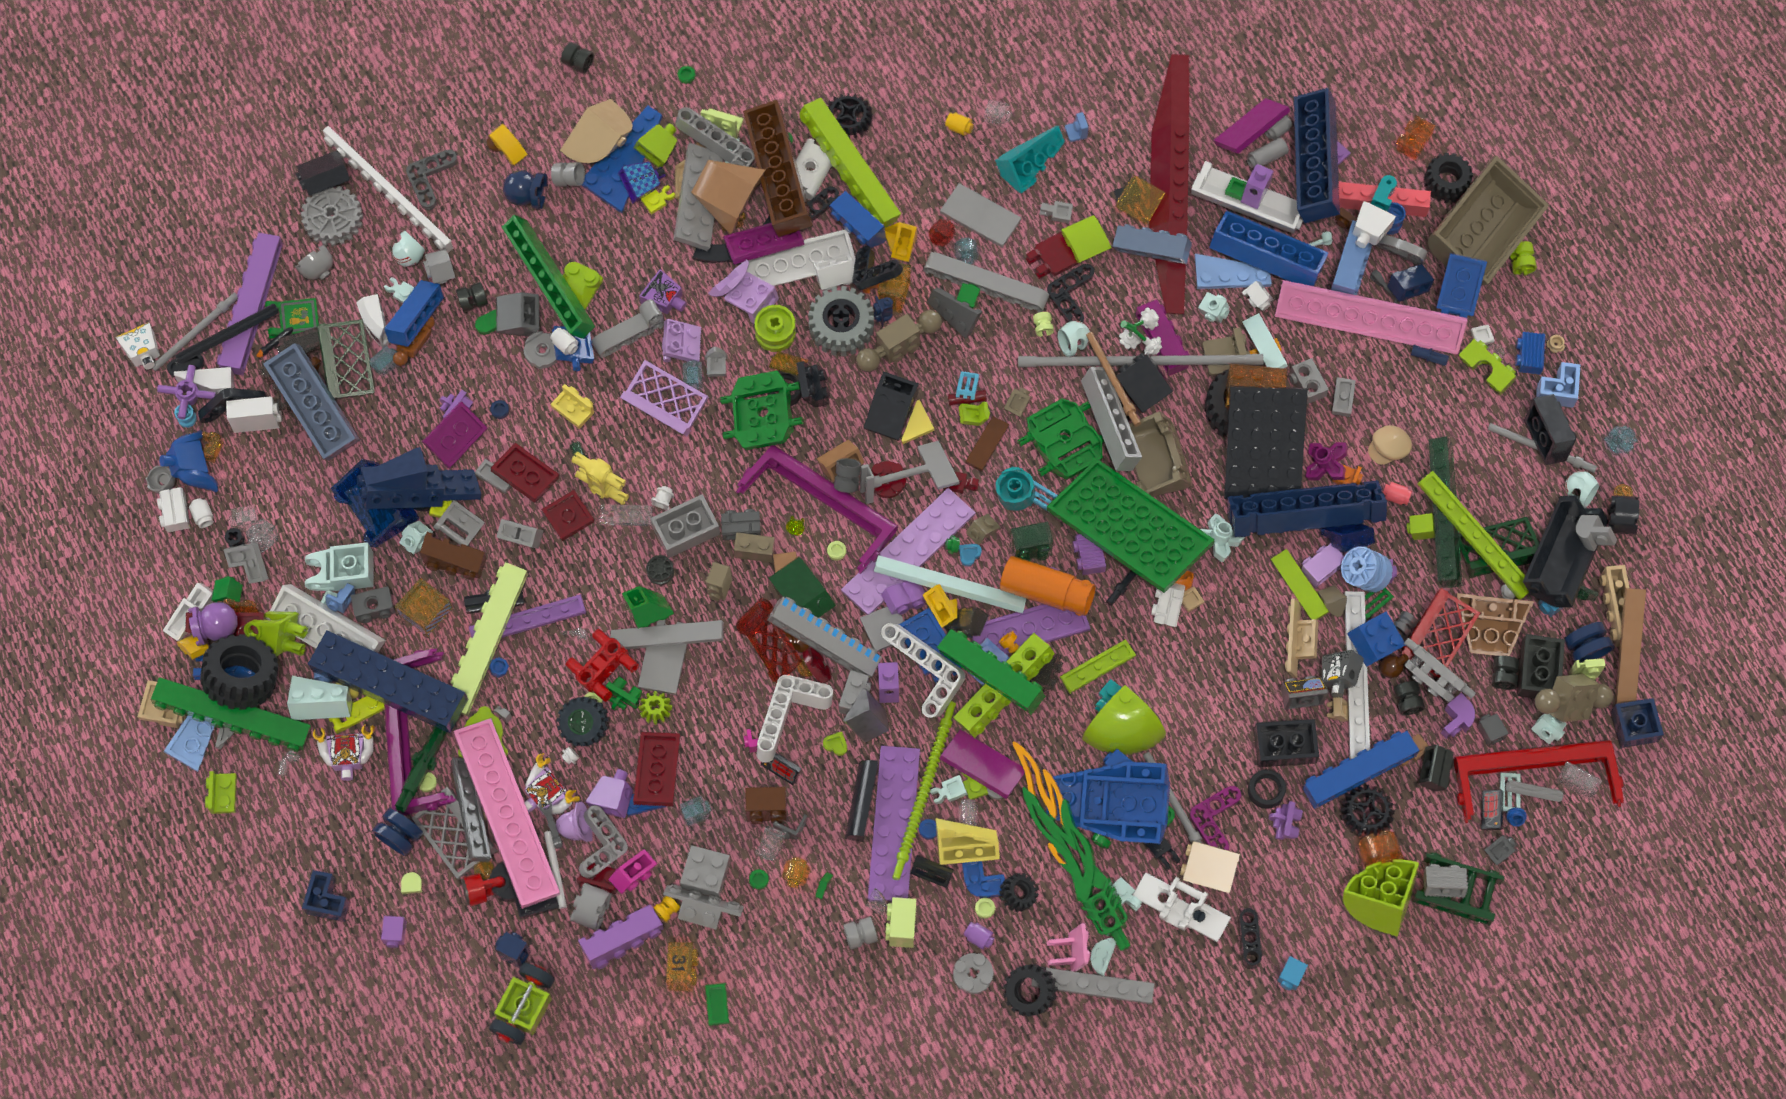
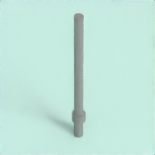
M234 292L224 302L218 303L216 305L217 308L155 362V366L152 369L156 372L221 313L227 312L229 306L238 299L237 294Z
M1490 423L1489 431L1538 450L1534 440ZM1569 455L1566 462L1573 464V467L1583 468L1595 473L1596 465L1583 461L1584 458L1579 456L1573 457Z
M1150 752L1143 755L1147 763H1156ZM1170 788L1169 802L1189 834L1188 838L1191 844L1193 841L1202 843L1201 835L1195 831Z

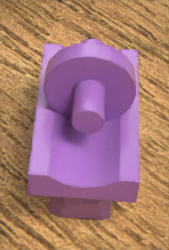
M461 390L453 402L452 400L455 396L452 394L447 398L442 396L439 399L443 404L440 410L445 412L443 418L460 401L471 409L473 402L466 397L465 391Z
M1289 801L1288 804H1282L1281 808H1276V813L1269 814V820L1273 821V827L1277 828L1276 839H1295L1298 837L1299 828L1292 826V821H1300L1303 811L1295 807V802Z

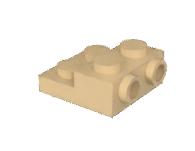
M148 680L138 719L156 722L162 726L179 728L180 724L186 719V714L179 716L174 714L173 710L155 708L151 702V697L157 682Z

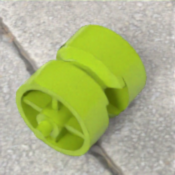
M1521 241L1510 255L1511 260H1513L1511 265L1515 275L1524 273V276L1537 269L1535 257L1532 256L1534 248L1531 242Z

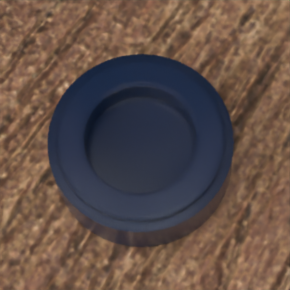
M503 400L493 402L490 407L491 415L496 419H504L509 414L508 404Z

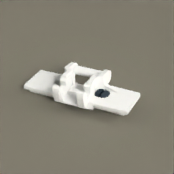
M1145 872L1133 894L1144 904L1158 910L1160 919L1183 931L1187 927L1189 929L1192 928L1216 942L1219 941L1231 917L1204 903L1208 893L1196 890L1181 882L1178 877L1169 885ZM1177 888L1199 900L1198 904L1193 902L1188 904L1177 898L1175 889ZM1161 893L1169 896L1166 903L1158 900V896Z

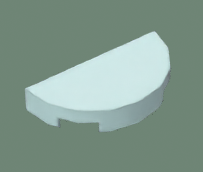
M1114 938L1102 940L1096 943L1092 949L1091 964L1096 973L1101 976L1105 975L1116 945Z

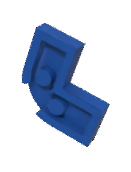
M982 861L962 863L964 883L971 894L979 898L1003 896L999 895V891L1002 890L1000 886L1005 880L1004 874L984 877Z

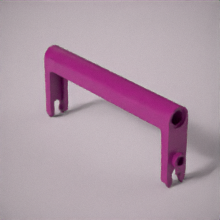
M775 445L770 446L751 468L748 467L742 479L737 484L739 488L736 493L744 494L768 468H771L875 536L876 540L859 559L861 564L857 567V570H859L858 573L860 574L865 571L872 561L874 563L877 561L878 555L880 556V552L898 529V525L849 493L836 490L832 482Z
M437 649L418 650L414 654L393 660L415 669L442 660L444 652L436 653ZM384 704L391 806L393 810L397 811L395 804L412 769L408 715ZM445 792L416 799L412 797L406 811L402 812L399 810L397 812L402 815H410L425 810L434 811L440 806L456 802V799L452 795L445 796Z

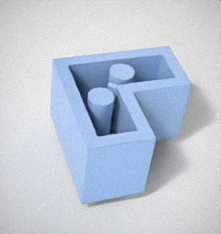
M1561 362L1557 370V378L1541 377L1537 385L1536 397L1554 394L1561 406L1573 408L1578 400L1580 364Z

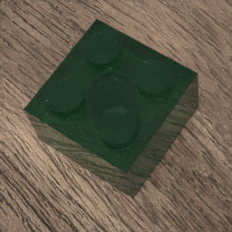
M1049 522L1011 528L1009 544L1012 556L1028 561L1032 559L1042 561L1052 556L1053 538Z

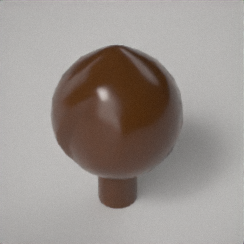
M1406 654L1400 657L1396 655L1384 657L1380 662L1381 673L1387 678L1398 677L1403 672L1404 663L1408 661L1409 657Z

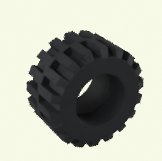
M1449 152L1444 153V156L1439 154L1437 158L1434 157L1431 160L1424 177V187L1427 186L1426 191H1431L1432 198L1436 196L1438 202L1442 199L1444 203H1448L1449 200L1454 203L1457 198L1459 200L1471 185L1473 178L1472 166H1468V160L1464 161V157L1461 155L1458 157L1456 153L1449 155ZM1450 173L1458 181L1447 182L1439 174Z
M1037 964L1019 966L1010 972V976L1006 977L1005 981L1007 983L1003 985L1006 993L1003 996L1004 998L1007 997L1008 1001L1006 1004L1008 1006L1011 1005L1013 1012H1019L1018 1015L1030 1017L1044 1013L1053 1006V1001L1057 998L1055 992L1058 991V987H1055L1054 984L1056 979L1051 977L1053 974L1050 971L1047 972L1045 967H1040ZM1027 978L1034 979L1040 987V996L1035 1002L1027 1001L1021 994V985Z

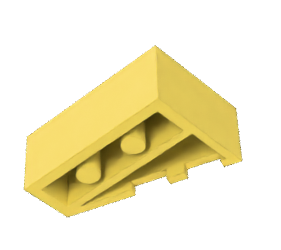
M936 818L940 865L1000 859L996 830Z

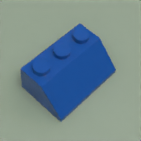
M844 191L830 204V215L837 222H842L845 230L849 233H854L857 236L856 239L862 245L866 244L872 248L886 241L884 225L848 192Z

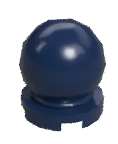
M525 170L513 171L508 174L503 183V193L506 199L516 206H527L531 203L533 209H542L546 196H543L544 186L548 187L547 174L538 172L534 177L532 173Z

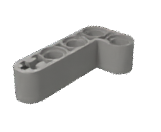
M654 300L645 301L639 307V314L596 335L591 342L601 358L607 357L622 349V346H628L638 341V338L645 337L655 332V329H661L664 326L663 315Z

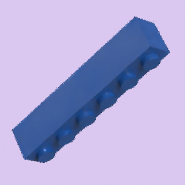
M1400 731L1396 732L1390 737V740L1386 742L1381 740L1373 745L1374 748L1358 752L1356 754L1357 757L1351 760L1350 758L1344 759L1339 763L1340 766L1336 768L1329 767L1322 772V775L1318 777L1314 775L1305 781L1303 791L1313 808L1316 809L1351 791L1353 788L1355 789L1416 757L1420 750L1408 731L1403 733Z

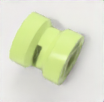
M1040 312L1033 316V322L1037 326L1035 328L1037 336H1043L1042 331L1045 330L1047 335L1054 333V326L1051 324V313Z

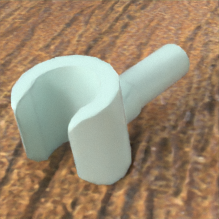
M1331 232L1322 233V239L1309 243V245H1330L1332 243Z

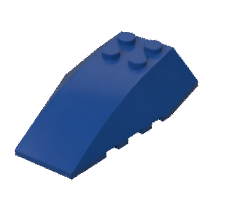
M1123 762L1116 765L1053 776L1063 799L1069 801L1076 827L1122 842L1161 844L1167 828L1170 794L1167 764ZM1053 787L1058 813L1056 820L1061 821L1058 800Z

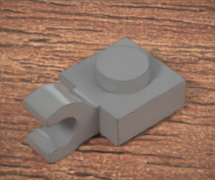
M1055 201L1053 206L1041 203L1039 215H1052L1051 220L1069 224L1073 204Z

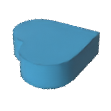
M978 544L959 546L962 565L966 567L972 566L975 559L981 556L982 549Z

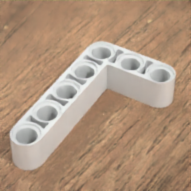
M891 623L884 625L881 634L886 641L939 678V681L925 700L922 712L928 718L941 716L965 680L964 671L902 626ZM892 627H894L896 631L894 637H891L889 635V630ZM907 638L911 640V646L908 649L904 645ZM922 649H924L927 653L925 659H921L920 652ZM938 660L942 662V668L939 671L935 667ZM954 671L958 674V679L955 682L951 679V674ZM943 687L947 690L945 698H942L940 695ZM931 704L936 706L934 714L929 710Z
M791 675L779 677L757 743V758L759 761L767 763L773 760L791 703L824 710L828 709L832 705L833 689L830 685Z

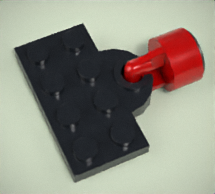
M504 862L498 864L492 870L489 880L483 881L480 873L463 877L461 880L465 900L469 906L485 903L488 896L495 895L500 901H515L520 919L559 909L556 897L521 908Z

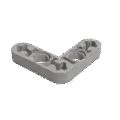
M597 805L589 807L584 812V819L604 847L580 864L579 871L585 878L595 876L622 856L628 848L626 841L605 812ZM596 813L597 816L592 818L591 815ZM602 827L609 829V836H605L602 833ZM617 845L620 846L618 850L615 849V846ZM600 853H604L607 856V862L600 860ZM592 863H595L596 866L589 871L586 869Z

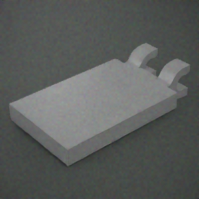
M658 620L656 626L666 625V620ZM688 644L646 648L638 688L677 695Z

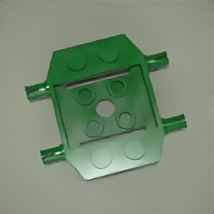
M777 370L738 378L732 394L720 397L722 405L733 403L734 429L723 432V439L735 438L745 450L785 443L794 431L793 426L804 424L803 417L792 418L790 409L791 391L800 390V382L787 383ZM779 391L778 394L745 400V397ZM763 409H768L767 415L760 417V412Z
M1060 399L1027 417L1026 436L1020 438L1017 442L1020 447L1032 442L1047 463L1046 466L1037 470L1041 477L1049 472H1053L1068 480L1083 472L1096 459L1102 461L1103 436L1102 434L1098 435L1095 429L1088 423L1083 413L1091 408L1088 401L1078 406L1075 402ZM1068 433L1070 438L1064 440L1060 437V434ZM1085 443H1091L1086 447L1078 450L1077 452L1069 455L1068 457L1062 459L1061 461L1059 460L1060 457L1065 456L1069 452L1075 450L1078 447H1081Z

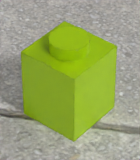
M1432 513L1409 516L1410 523H1407V532L1411 534L1414 540L1437 538L1436 519Z

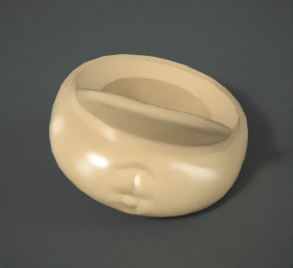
M1388 425L1375 431L1372 438L1373 441L1368 448V453L1374 462L1384 465L1406 457L1411 452L1412 442L1409 435L1403 429Z

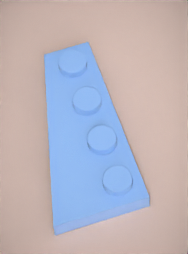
M1201 254L1194 255L1197 289L1246 288L1255 281L1261 282L1264 287H1271V274L1243 262Z
M188 715L165 748L164 753L198 772L215 727L211 725V722L205 720L198 722Z

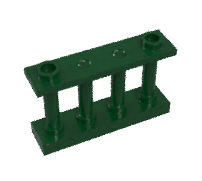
M1427 853L1423 862L1430 863L1429 866L1432 864H1437L1440 867L1457 865L1460 868H1466L1468 889L1462 901L1455 902L1450 897L1425 896L1423 887L1422 890L1416 891L1412 902L1490 926L1495 918V913H1491V910H1489L1495 884L1501 885L1505 876H1501L1499 872L1494 870L1485 871L1442 858L1438 853ZM1476 878L1488 881L1482 906L1479 909L1472 907L1470 904Z

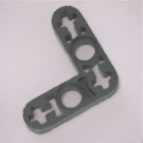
M445 150L409 164L406 168L409 181L420 206L424 210H432L437 204L427 177L457 164V155L453 150ZM450 156L452 161H448L446 157ZM430 162L437 163L434 169L427 167ZM413 169H416L419 178L416 179L414 173H412ZM421 183L426 184L424 190H418L417 186ZM427 194L428 199L431 200L430 204L425 202L424 195Z

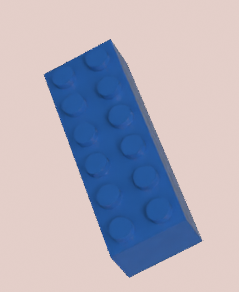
M1227 210L1214 232L1209 247L1287 281L1309 286L1315 285L1329 254L1327 251Z

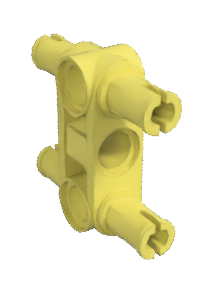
M576 452V457L573 456L571 460L572 463L580 466L575 477L587 483L590 491L593 494L597 493L600 495L601 499L610 497L623 506L629 498L628 494L621 491L623 489L621 486H625L626 480L615 475L611 466L604 460L599 458L597 460H590L580 454V452Z

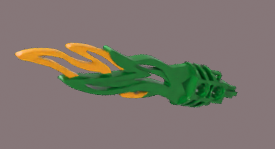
M1013 741V746L1025 771L1028 789L1023 787L1022 790L1033 821L1042 834L1051 842L1048 843V847L1056 860L1071 874L1076 891V899L1082 902L1084 906H1081L1082 910L1087 911L1089 915H1085L1087 919L1092 920L1100 935L1113 936L1121 952L1127 950L1131 944L1123 932V929L1127 927L1125 922L1128 917L1121 905L1122 899L1119 895L1117 896L1115 886L1112 888L1110 877L1107 878L1096 866L1092 846L1087 837L1076 827L1069 801L1063 799L1053 776L1046 769H1043L1050 795L1049 798L1037 763L1023 746ZM1026 758L1030 761L1034 769L1037 786L1041 794V797L1048 808L1049 814L1042 807L1040 801L1036 797L1032 774L1029 765L1026 761ZM1053 787L1058 800L1060 819L1063 829L1055 822L1058 813ZM1077 837H1078L1079 840L1081 841V843H1082V845H1083V847H1084L1085 853H1084V851L1082 850V848H1081V846H1080V844H1079V841H1078ZM1067 843L1079 852L1083 862L1084 875ZM1059 853L1062 854L1065 861L1059 856ZM1094 887L1103 890L1092 897ZM1101 900L1106 902L1103 910L1099 909V902ZM1111 917H1114L1115 925L1110 928L1108 921Z

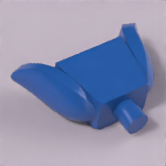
M202 430L177 438L172 442L166 455L160 456V466L169 467L171 476L174 478H179L183 483L192 487L218 492L217 481L207 474L208 468L200 443L204 437Z

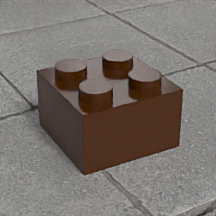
M785 787L745 788L747 821H751V824H762L763 821H771L772 824L776 821L781 824L783 821H787Z

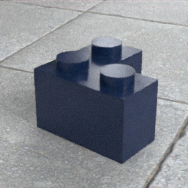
M316 870L312 871L302 909L307 915L345 922L350 902L346 897L332 894L336 883L333 874Z

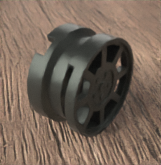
M654 556L646 565L647 576L654 584L665 585L674 576L672 561L666 556Z

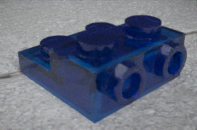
M1362 523L1358 525L1351 524L1340 527L1321 528V535L1329 538L1331 546L1339 549L1340 552H1348L1355 547H1367L1375 543L1374 528Z

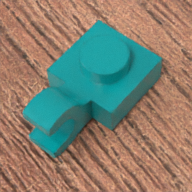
M1110 679L1098 694L1101 699L1097 702L1095 710L1100 712L1122 687Z

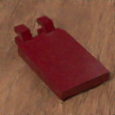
M1062 232L1036 244L1032 251L1026 253L1027 257L1025 259L1029 265L1040 259L1044 262V264L1036 268L1035 274L1038 279L1050 273L1055 277L1079 264L1071 247L1067 246Z

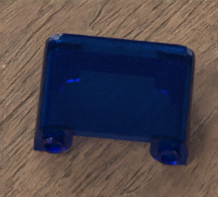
M361 459L330 489L334 493L335 500L339 503L348 504L366 529V532L363 534L364 542H368L370 547L376 548L401 533L409 524L417 522L419 516L414 508L365 509L363 499L360 496V487L357 485V475H360L361 467H377L381 464Z

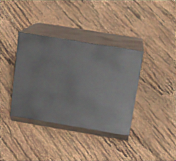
M863 688L843 721L862 741L868 742L888 732L889 725L886 710Z

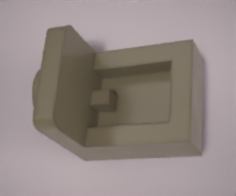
M986 514L974 520L966 534L975 544L980 545L986 537L996 533L1000 526L989 514Z

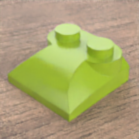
M570 262L565 267L563 277L586 310L604 279L595 270L578 262Z

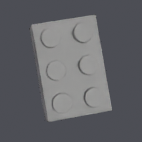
M703 494L650 518L652 528L668 558L720 535L719 525Z

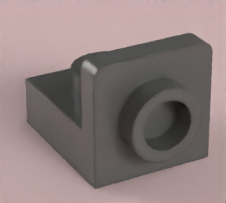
M1502 835L1484 850L1498 866L1518 851L1516 848L1518 844L1511 836Z

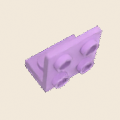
M746 272L741 281L727 293L724 299L747 312L750 321L755 324L757 313L764 307L774 305L779 297L774 286Z

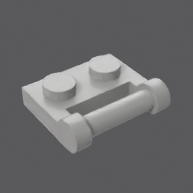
M453 500L433 528L437 531H442L460 546L461 544L468 546L485 522ZM445 520H448L467 534L466 539L444 524Z

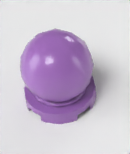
M213 602L206 605L202 611L197 606L188 609V612L192 613L193 616L189 618L193 637H198L199 640L196 641L197 646L205 645L207 638L213 641H217L222 637L225 639L236 630V613L225 603Z

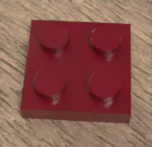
M575 490L541 509L561 541L594 523L593 517Z

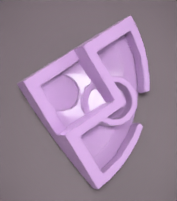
M745 260L736 267L725 279L715 285L708 294L711 296H722L730 292L744 277L749 265L748 260Z

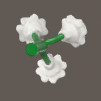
M1146 308L1145 311L1141 312L1142 317L1139 322L1134 324L1125 320L1121 322L1120 325L1125 330L1119 335L1120 344L1124 345L1126 349L1130 347L1135 349L1142 339V342L1146 345L1145 354L1155 355L1162 348L1161 338L1149 339L1136 330L1137 326L1145 325V328L1150 330L1158 326L1159 316L1153 309Z

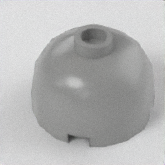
M325 245L318 247L320 249L319 252L312 251L298 262L299 265L295 266L303 277L309 280L318 278L323 280L330 275L329 270L333 265V258Z

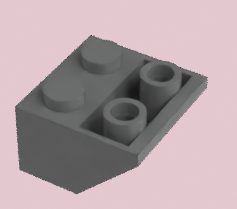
M519 292L496 298V333L529 337L539 330V294Z

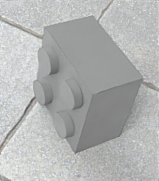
M691 845L680 881L682 889L688 891L696 890L701 894L720 898L731 862L730 855Z

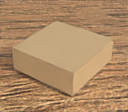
M1195 587L1184 592L1182 605L1187 612L1204 604V600Z

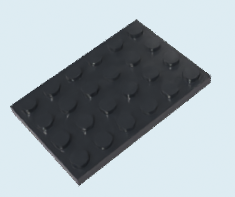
M1230 385L1224 499L1230 496L1243 495V498L1250 497V494L1301 489L1307 388Z

